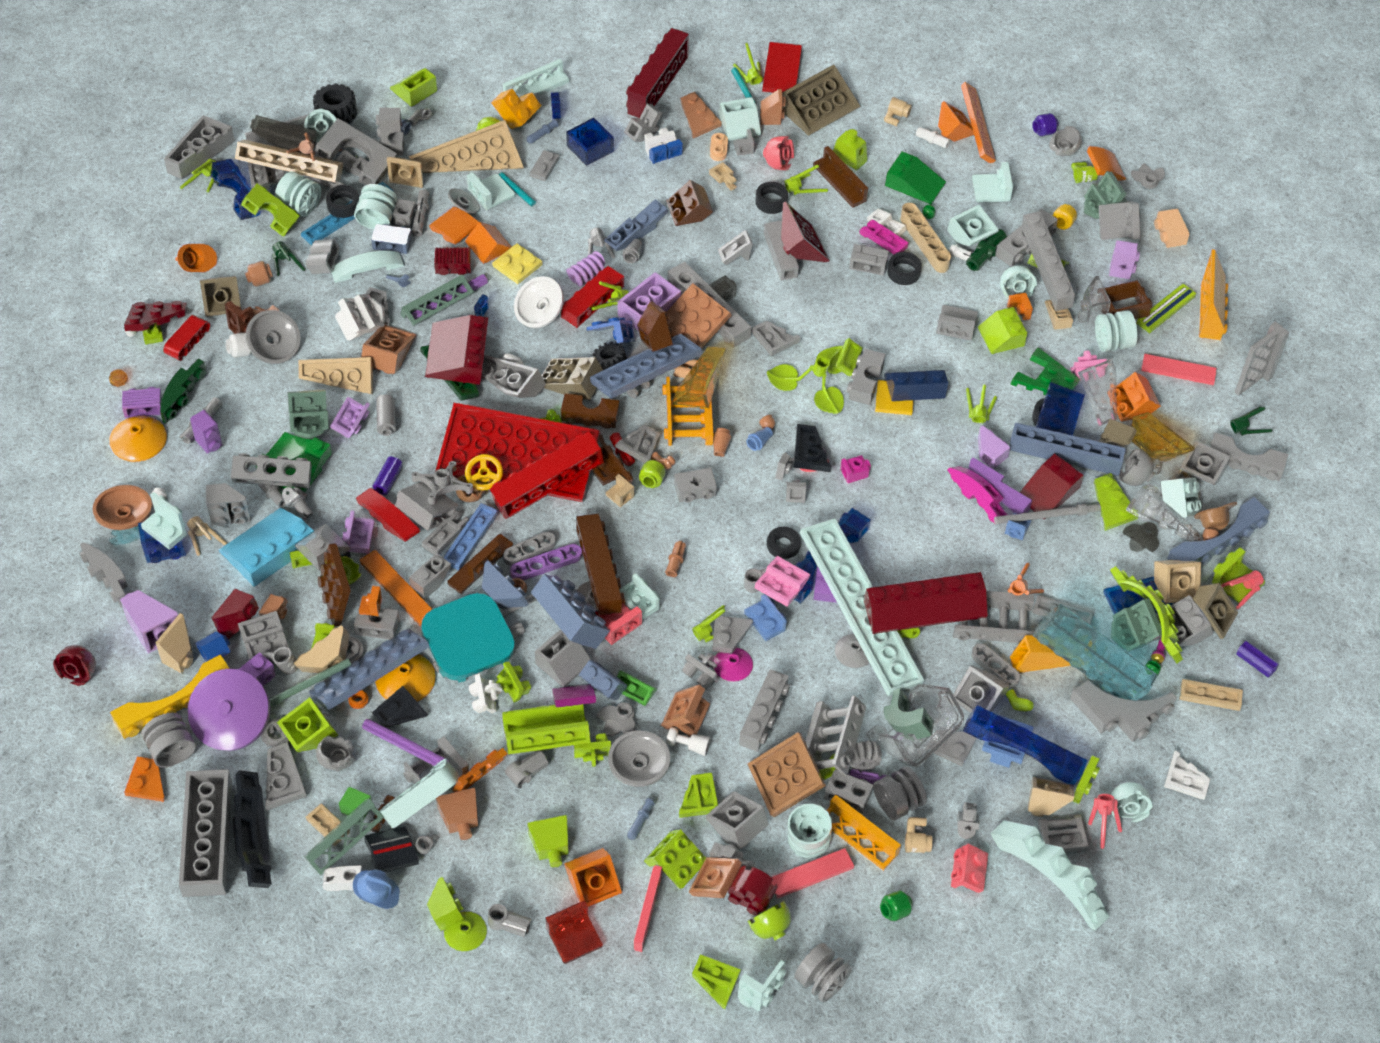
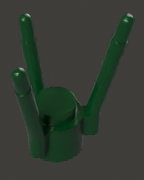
M283 241L273 244L272 250L274 253L272 258L274 259L277 276H280L278 259L291 261L292 258L302 271L306 270Z
M1260 406L1241 417L1230 420V426L1234 433L1240 432V435L1244 436L1246 434L1272 432V429L1247 430L1250 427L1248 418L1264 411L1266 408Z

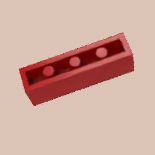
M610 266L600 270L592 280H589L583 288L576 291L568 301L563 302L561 318L578 328L597 311L592 310V307L608 302V299H611V294L615 291L600 285L599 282L602 281L615 286H621L622 289L624 288V276Z

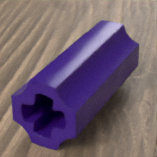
M393 456L387 458L372 485L373 490L382 495L389 493L403 467L402 461L399 458Z
M1247 640L1237 650L1236 655L1268 678L1279 666L1278 662Z

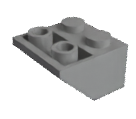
M226 483L206 485V505L212 525L224 526L232 523L244 524L245 522H251L245 496Z
M1190 595L1170 606L1174 611L1172 616L1175 622L1173 624L1178 630L1176 635L1179 639L1177 643L1180 647L1197 644L1213 635L1211 624Z
M561 629L535 651V664L562 687H566L574 680L590 660L582 645L570 641Z

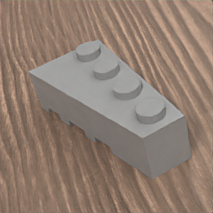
M203 115L164 158L167 173L183 179L208 159L218 154L234 142L232 126Z

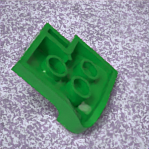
M284 432L266 456L277 459L279 456L287 457L288 460H296V458L307 459L312 465L311 485L321 473L322 466L332 454L329 443L318 438L305 439ZM269 467L267 473H275L277 468ZM289 468L286 474L293 475L296 469ZM300 488V489H301L302 491L306 492L308 488Z

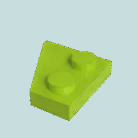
M712 772L691 775L688 789L685 792L682 806L679 809V818L706 815L718 806Z
M700 954L692 972V977L721 1008L726 1009L741 969Z

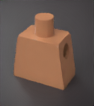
M475 787L438 796L436 798L437 808L449 833L459 832L461 840L470 839L472 837L471 828L478 827Z

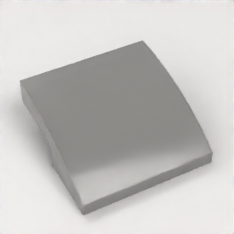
M277 611L238 623L249 660L259 652L262 654L263 652H275L280 647L289 648Z

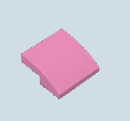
M777 556L767 566L766 572L755 583L754 588L788 607L804 587L810 574Z

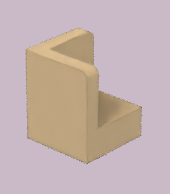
M618 474L616 476V485L606 491V496L619 507H622L634 498V486Z

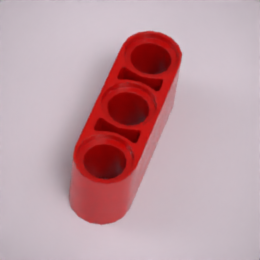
M191 315L165 343L163 352L182 361L183 356H187L194 348L193 345L197 344L205 336L204 333L210 330V322Z

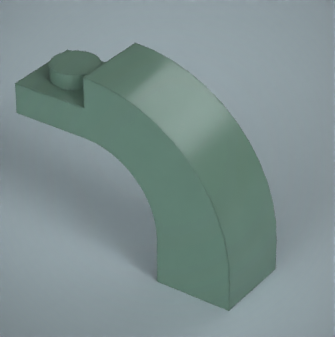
M901 688L893 690L891 705L884 707V716L894 731L900 737L908 740L932 736L934 720L925 708L909 712L910 700Z

